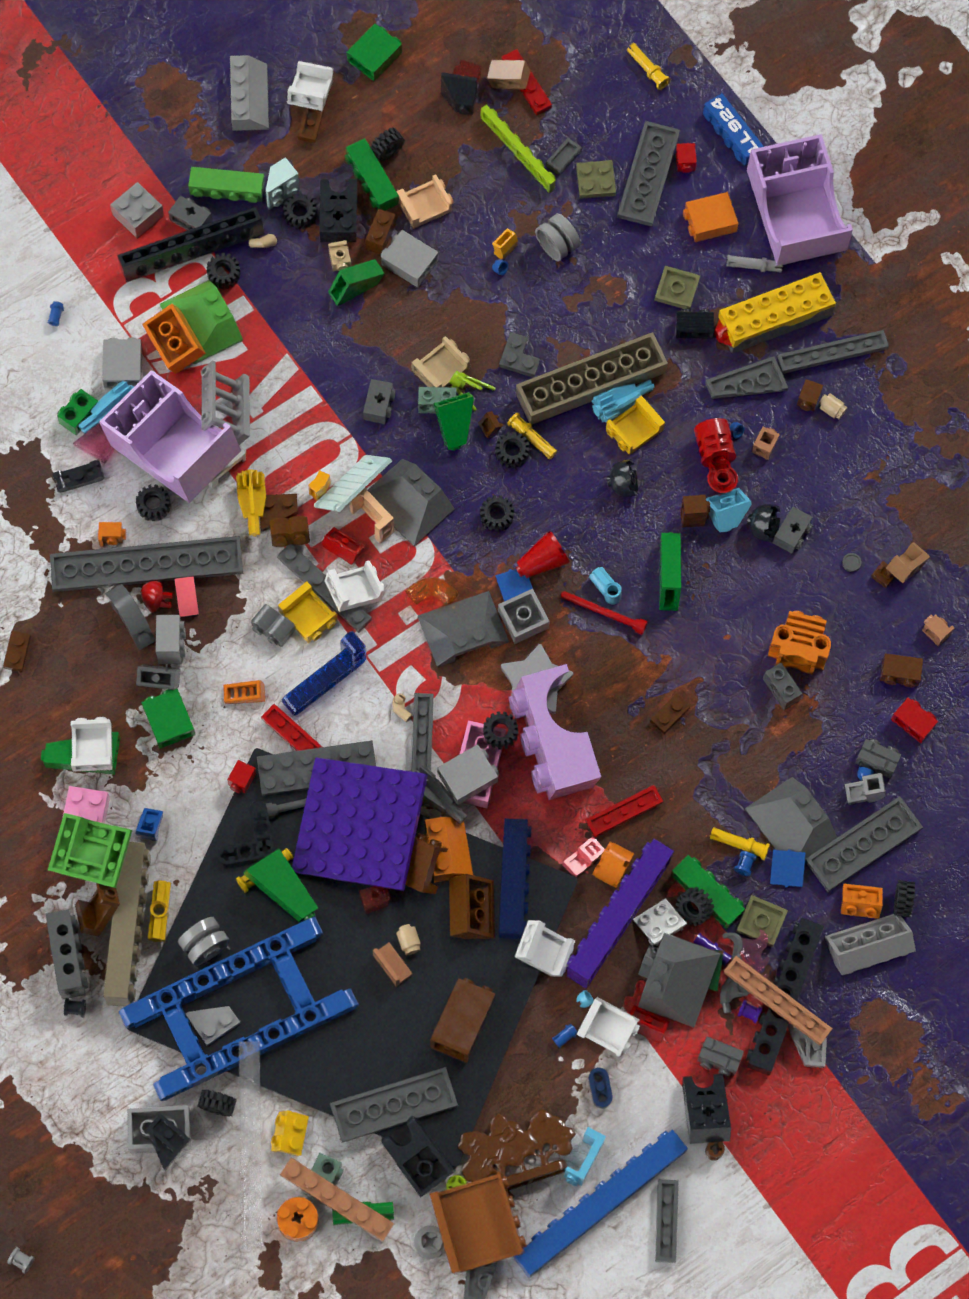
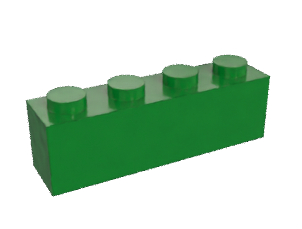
M364 138L347 146L346 155H344L348 165H352L356 179H360L362 182L361 187L364 193L369 194L372 207L377 208V210L386 211L398 205L399 195L366 139Z
M687 855L672 870L671 877L685 890L691 887L693 889L698 887L699 890H704V894H709L708 899L712 898L713 900L710 904H714L712 916L727 930L744 914L745 908L742 901L738 898L734 899L729 894V889L723 884L720 885L710 871H705L701 867L700 861L695 857L691 858Z

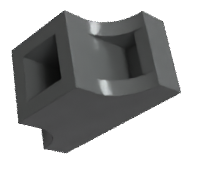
M649 945L638 975L648 978L658 951L657 947Z

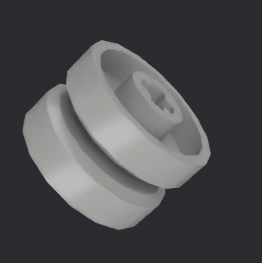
M555 214L548 219V223H543L535 229L540 245L556 261L562 260L568 255V251L572 252L580 246L581 242L576 230L561 214Z
M208 917L196 923L178 940V944L183 951H190L188 958L194 966L212 959L230 942L224 931H218L220 926L214 917Z

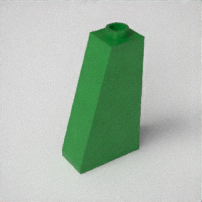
M661 533L659 610L678 611L681 594L680 533Z
M112 732V770L83 772L115 775L120 744L119 732ZM72 739L46 743V748L42 749L41 761L44 762L45 768L73 770L71 767Z
M280 849L243 872L250 881L298 922L303 918L307 920L315 916L314 911L318 909L317 905Z

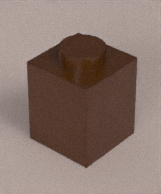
M806 379L796 406L805 411H814L823 385Z

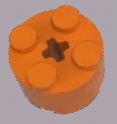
M609 842L592 875L617 888L634 857V853L616 843Z
M294 1197L288 1199L280 1206L277 1213L279 1230L289 1240L295 1242L306 1241L317 1230L319 1223L317 1210L306 1198ZM295 1216L303 1217L301 1218V1223L298 1224L294 1221Z

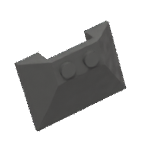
M401 459L368 489L369 493L394 518V528L413 546H416L455 510L443 490L416 464Z
M489 591L417 616L437 668L455 662V656L487 645H490L492 649L509 643Z
M793 777L745 808L748 815L774 850L787 851L791 849V851L805 852L806 859L838 838L824 810L809 790Z
M664 933L638 1007L695 1027L721 953Z

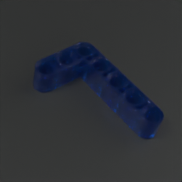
M350 631L340 640L341 652L282 698L281 702L293 716L305 710L366 661V645L354 631Z

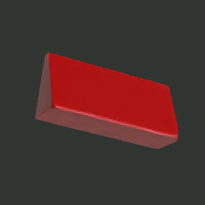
M335 527L324 536L321 544L322 547L349 564H353L365 548L364 545Z
M633 1005L630 1015L639 1019L637 1025L640 1028L637 1034L661 1043L670 1021Z

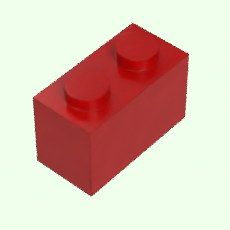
M910 698L903 702L891 719L920 743L927 738L938 723L936 717L931 712H926L916 700H911Z

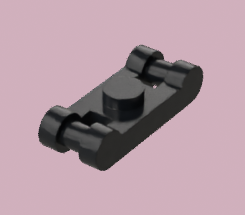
M94 460L89 464L54 472L52 475L54 481L57 482V492H66L104 480V473L100 470V461ZM93 471L94 474L91 475V476H88V473H87V472ZM69 478L70 482H64V479Z

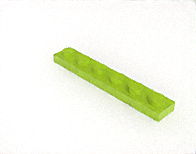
M487 105L482 107V120L549 193L553 191L556 181L554 175L544 168L543 163L533 156L529 147H525L521 143L518 135L510 131L507 123L502 122L498 118V114L494 109H490Z

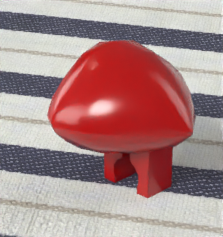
M150 581L144 584L141 589L142 601L151 613L157 611L159 607L171 608V602H166L165 599H172V593L163 592L162 583L159 581Z

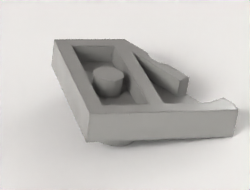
M229 1006L186 1013L187 1018L207 1046L241 1024Z
M789 1024L788 1030L804 1066L825 1068L827 1037L819 1046L792 1024Z

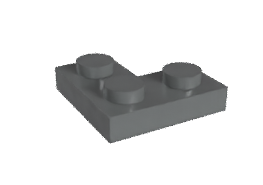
M510 332L499 367L534 378L540 358L523 354L528 337Z

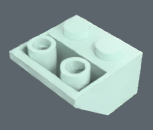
M286 157L270 167L266 187L267 206L269 209L278 207L285 199L291 198L292 195H296L300 191L298 173Z

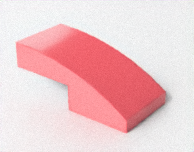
M194 576L175 579L180 617L199 614Z
M591 837L574 854L567 858L562 865L572 876L577 878L601 857L605 849L594 837Z

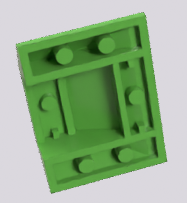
M209 280L160 303L162 310L170 304H174L182 311L206 352L205 355L194 361L193 364L243 341L231 311L217 287Z
M64 813L48 870L116 888L132 830Z

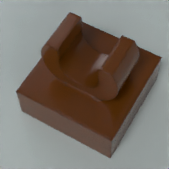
M492 411L486 412L478 422L487 438L493 437L504 425L498 422L499 416L494 415Z
M882 561L871 575V578L887 588L895 576L886 569L888 564Z

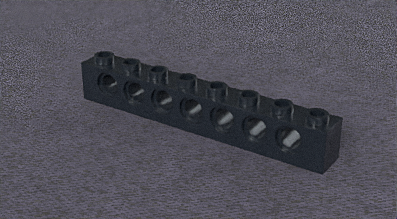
M256 207L127 251L117 255L126 282H130L253 239L265 233L262 219Z
M801 918L799 923L795 922L792 933L795 934L793 941H788L785 949L789 953L786 959L782 958L779 969L782 970L780 977L776 976L773 982L774 985L786 992L795 1001L798 1000L824 928L823 925L805 918ZM801 937L806 938L808 944L802 945L798 939ZM792 956H799L802 962L795 963L792 960ZM788 973L793 974L795 981H788L785 975ZM768 1008L767 1013H762L759 1024H762L760 1032H755L752 1040L756 1044L753 1050L749 1049L746 1061H749L748 1068L769 1076L789 1022L784 1018L773 1016L771 1008ZM767 1028H772V1029H774L775 1032H776V1035H774V1036H769V1035H767L766 1029H767ZM759 1047H767L769 1053L766 1055L760 1053Z

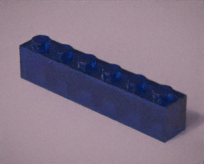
M504 818L499 938L522 939L527 926V921H524V914H528V902L524 901L525 895H529V883H525L526 875L529 876L530 864H526V856L530 857L531 845H527V837L531 838L532 826H528V819Z

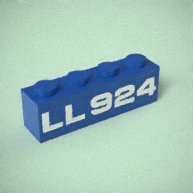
M723 93L704 104L703 115L705 119L710 121L715 132L723 137L725 145L733 150L736 159L739 162L741 161L744 166L747 165L751 150L764 147Z

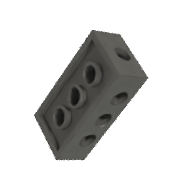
M69 909L47 913L46 920L58 992L62 1000L86 995L85 989L89 987L85 972H82L85 969V963L82 954L79 953L82 950L79 935L76 934L79 931L76 917L71 915Z

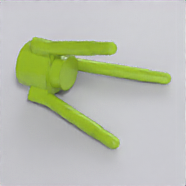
M456 370L449 381L453 385L451 388H456L458 395L463 394L459 388L463 389L466 384L479 390L483 389L481 386L493 391L496 390L495 387L467 376Z

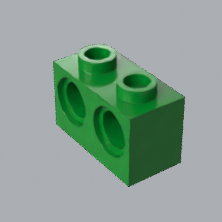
M82 389L77 393H73L68 404L62 406L57 413L59 424L77 436L81 431L78 425L92 415L90 411L98 403V400ZM82 402L87 403L85 406H79ZM69 416H75L73 420L67 419Z

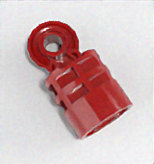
M714 418L703 421L695 426L694 432L699 453L702 457V465L709 468L707 476L709 486L718 493L730 492L738 483V475L730 464L736 459V452L731 440L732 435L728 420ZM718 479H725L727 482L721 483Z

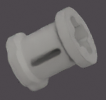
M16 1247L8 1258L7 1263L19 1267L25 1274L33 1264L35 1257L27 1256L20 1251V1248Z

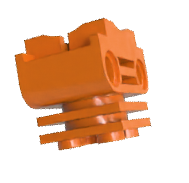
M789 611L785 625L778 626L774 631L768 657L777 659L775 666L782 663L785 668H796L803 673L811 675L814 672V668L824 670L831 647L830 638L823 634L827 620L817 615H804L801 611Z

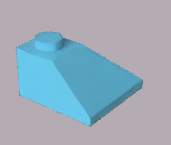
M740 488L706 498V501H710V517L719 532H729L732 528L738 527L752 505L751 500Z

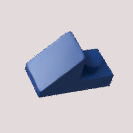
M144 808L135 833L138 838L158 841L163 811Z

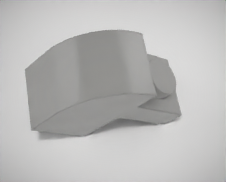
M882 773L863 776V781L845 784L849 805L865 801L871 803L886 796Z

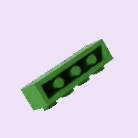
M191 167L188 187L190 195L195 197L208 196L214 199L228 198L233 201L247 200L255 203L257 201L262 202L265 179L264 174Z

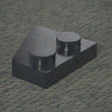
M161 1113L147 1128L162 1168L166 1171L191 1142V1139Z

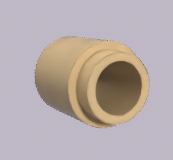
M831 393L828 396L824 395L819 401L820 409L832 418L840 419L848 408L844 405V402Z
M410 924L399 927L400 931L396 934L405 955L419 952L421 943L416 928L411 927Z

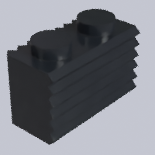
M690 309L677 311L676 338L713 339L714 312H710L707 309L699 310V312H693Z

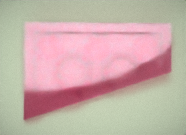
M100 423L73 442L75 447L104 464L115 450L111 447Z

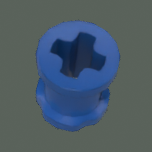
M741 851L738 865L734 867V871L743 876H750V869L757 857L750 852Z

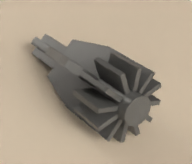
M425 765L421 766L419 770L415 769L412 771L428 775L423 801L443 814L447 812L459 824L467 818V815L454 804V798L436 778V775Z

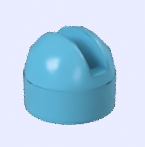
M584 990L579 993L576 1001L581 1002L580 1007L586 1008L592 1005L594 1000L590 993Z

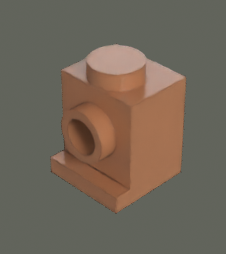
M762 427L753 445L752 453L769 460L780 434L772 428Z
M931 614L923 622L925 625L922 631L939 646L952 635L955 628L953 626L949 628L943 618Z

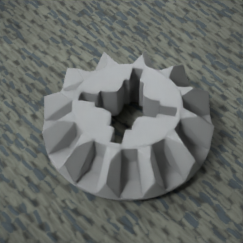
M429 1225L418 1230L414 1238V1247L418 1254L424 1258L433 1259L444 1252L445 1247L438 1227ZM425 1235L429 1239L436 1238L434 1241L436 1249L431 1246L423 1248L427 1243Z

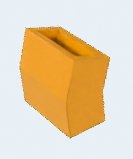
M506 229L492 243L494 254L501 260H504L518 246L516 233L509 229Z
M319 470L316 478L308 484L309 494L316 501L327 492L331 484L330 475Z

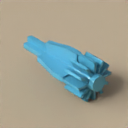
M123 380L112 388L90 411L92 415L78 425L81 431L86 434L98 425L99 421L134 387L132 385L128 386L127 382Z
M647 380L637 386L632 383L615 387L607 392L605 391L591 400L594 404L592 405L594 413L598 416V419L606 423L609 419L612 420L618 417V415L632 407L636 399L641 395L652 391L654 384H652L651 380Z

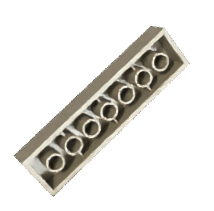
M652 332L516 384V396L529 423L535 424L592 402L593 397L615 387L632 383L636 385L667 372L668 362Z
M129 842L116 886L120 905L112 916L103 995L106 1004L112 1006H127L132 1001H135L136 989H134V982L138 980L136 962L140 961L138 943L142 942L143 934L140 924H144L145 918L142 904L146 905L147 900L144 886L148 885L149 882L147 866L151 864L149 849L146 848L145 843Z

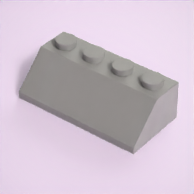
M248 55L230 56L231 120L233 131L268 130L267 64Z
M894 914L825 936L834 964L841 975L850 974L862 968H869L872 965L887 962L890 959L905 956L916 951L912 930L901 916Z

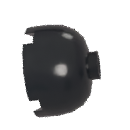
M632 459L615 463L610 470V476H607L608 487H612L613 491L622 497L638 495L635 492L638 491V477L636 470H632L631 465H634Z
M762 504L754 509L752 514H749L747 524L750 525V530L754 537L762 541L773 542L771 538L775 537L780 525V518H777V512L780 513L779 506Z

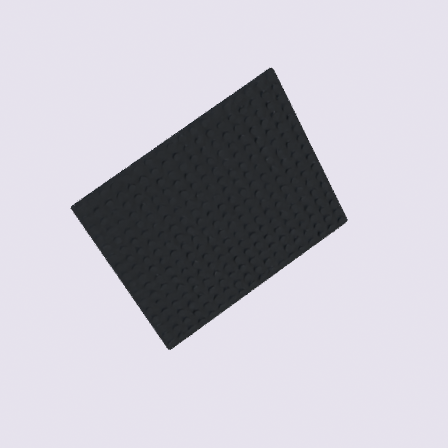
M259 748L253 750L247 764L256 768V775L246 794L241 791L240 793L234 792L138 1000L305 921L303 918L298 922L256 885L249 888L248 892L245 893L237 883V877L241 878L244 876L243 872L264 858L223 864L217 857L218 850L223 846L255 841L250 816V805L254 801L260 800L265 804L272 802V804L280 805L307 798L308 790L262 796L257 757L272 755L271 753ZM255 804L256 808H253V812H257L258 818H254V822L266 820V816H261V811L264 810V807ZM305 807L280 812L275 818L269 819L274 851L280 849L282 852L287 848L293 856V859L288 861L291 867ZM420 814L415 836L418 833L426 835L425 820L431 818ZM264 823L258 824L256 826L257 833L265 834L267 832V825ZM466 833L473 875L494 880L495 938L461 939L450 936L449 880L434 882L432 875L430 883L438 886L436 894L422 893L405 885L404 891L296 874L318 907L314 911V917H316L323 935L317 938L316 942L291 953L314 1002L340 990L351 989L359 1006L226 1072L333 1116L330 1106L332 1102L446 1067L458 1107L418 1120L452 1167H458L464 1154L458 1149V1144L461 1141L460 1138L462 1134L473 1132L540 973V970L515 957L528 920L541 921L545 923L546 928L556 933L577 885V878ZM269 835L264 838L257 837V841L262 840V847H259V850H263L264 853H268V849H271V846L266 844V839H270ZM243 846L240 849V854L243 857H248L251 854V848ZM237 847L233 848L234 852L229 853L225 849L223 854H220L225 860H229V856L235 855L234 859H239ZM208 917H214L220 926L218 931H224L230 942L212 959L194 966L188 958L190 951H183L178 944V940L196 923ZM407 924L416 928L421 946H419L420 951L412 955H405L396 934L400 931L399 927ZM387 943L392 945L413 974V976L397 987L373 956L375 948L379 950ZM273 944L271 946V950L278 951L281 949V945L279 944ZM238 961L235 964V967L239 969L245 966L243 961ZM272 963L182 1006L185 1015L187 1012L229 1006L240 1021V1025L209 1046L204 1043L190 1022L204 1054L208 1056L221 1050L223 1046L242 1037L246 1038L259 1032L260 1028L279 1019L282 1021L296 1012ZM202 978L198 984L205 986L209 983V980ZM458 978L462 980L464 978L470 979L475 983L474 985L489 987L495 993L494 1002L468 1063L430 1048V1039ZM165 996L162 1002L170 1003L173 998ZM308 1014L305 1017L309 1022L314 1021L316 1018L314 1014ZM164 1015L138 1027L127 1028L132 1033L181 1053ZM272 1031L269 1037L277 1039L280 1034L277 1031ZM235 1049L232 1055L239 1057L243 1054V1050ZM407 1123L373 1133L380 1137L391 1136L400 1145H408L412 1139V1133Z

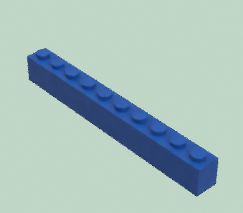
M673 1129L669 1133L667 1131L661 1133L657 1137L659 1141L654 1145L651 1143L646 1145L641 1150L643 1153L639 1157L635 1155L626 1162L627 1166L624 1169H616L610 1175L611 1179L606 1183L604 1180L595 1186L594 1189L596 1191L591 1195L585 1194L578 1200L580 1202L579 1205L575 1208L570 1206L563 1212L564 1217L559 1221L554 1219L547 1225L549 1229L544 1233L539 1231L531 1238L532 1242L524 1248L525 1253L514 1256V1260L529 1278L687 1152V1146Z

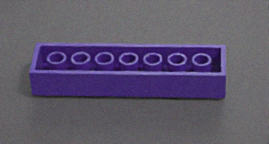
M653 839L651 844L649 842L646 843L640 856L641 859L636 858L631 866V874L624 876L620 883V890H615L610 898L609 907L604 906L599 914V922L592 924L588 931L587 940L585 938L582 939L577 947V955L572 954L568 960L566 967L568 978L585 989L588 988L667 869L673 857V850L656 839Z

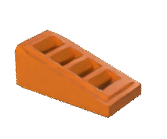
M261 680L223 685L225 704L265 702V685ZM247 688L250 689V696H247ZM231 689H234V698H231ZM239 689H242V697H239Z

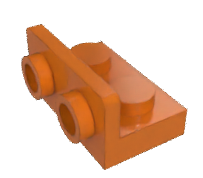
M843 883L840 913L850 916L880 918L883 888Z

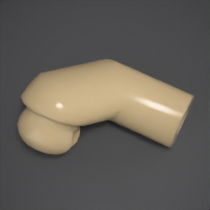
M273 234L249 240L251 248H268L277 244V239Z
M398 693L392 701L393 712L405 722H408L412 714L405 709V696Z

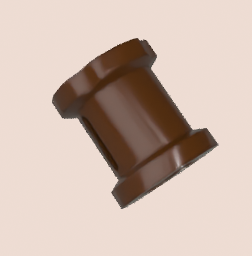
M723 1142L708 1143L705 1154L710 1160L716 1161L722 1157L725 1151ZM713 1146H717V1150H720L717 1154H713V1150H710Z

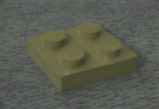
M612 160L576 163L580 199L616 196Z
M665 266L654 301L683 309H690L700 275Z
M751 895L736 932L773 947L788 910Z

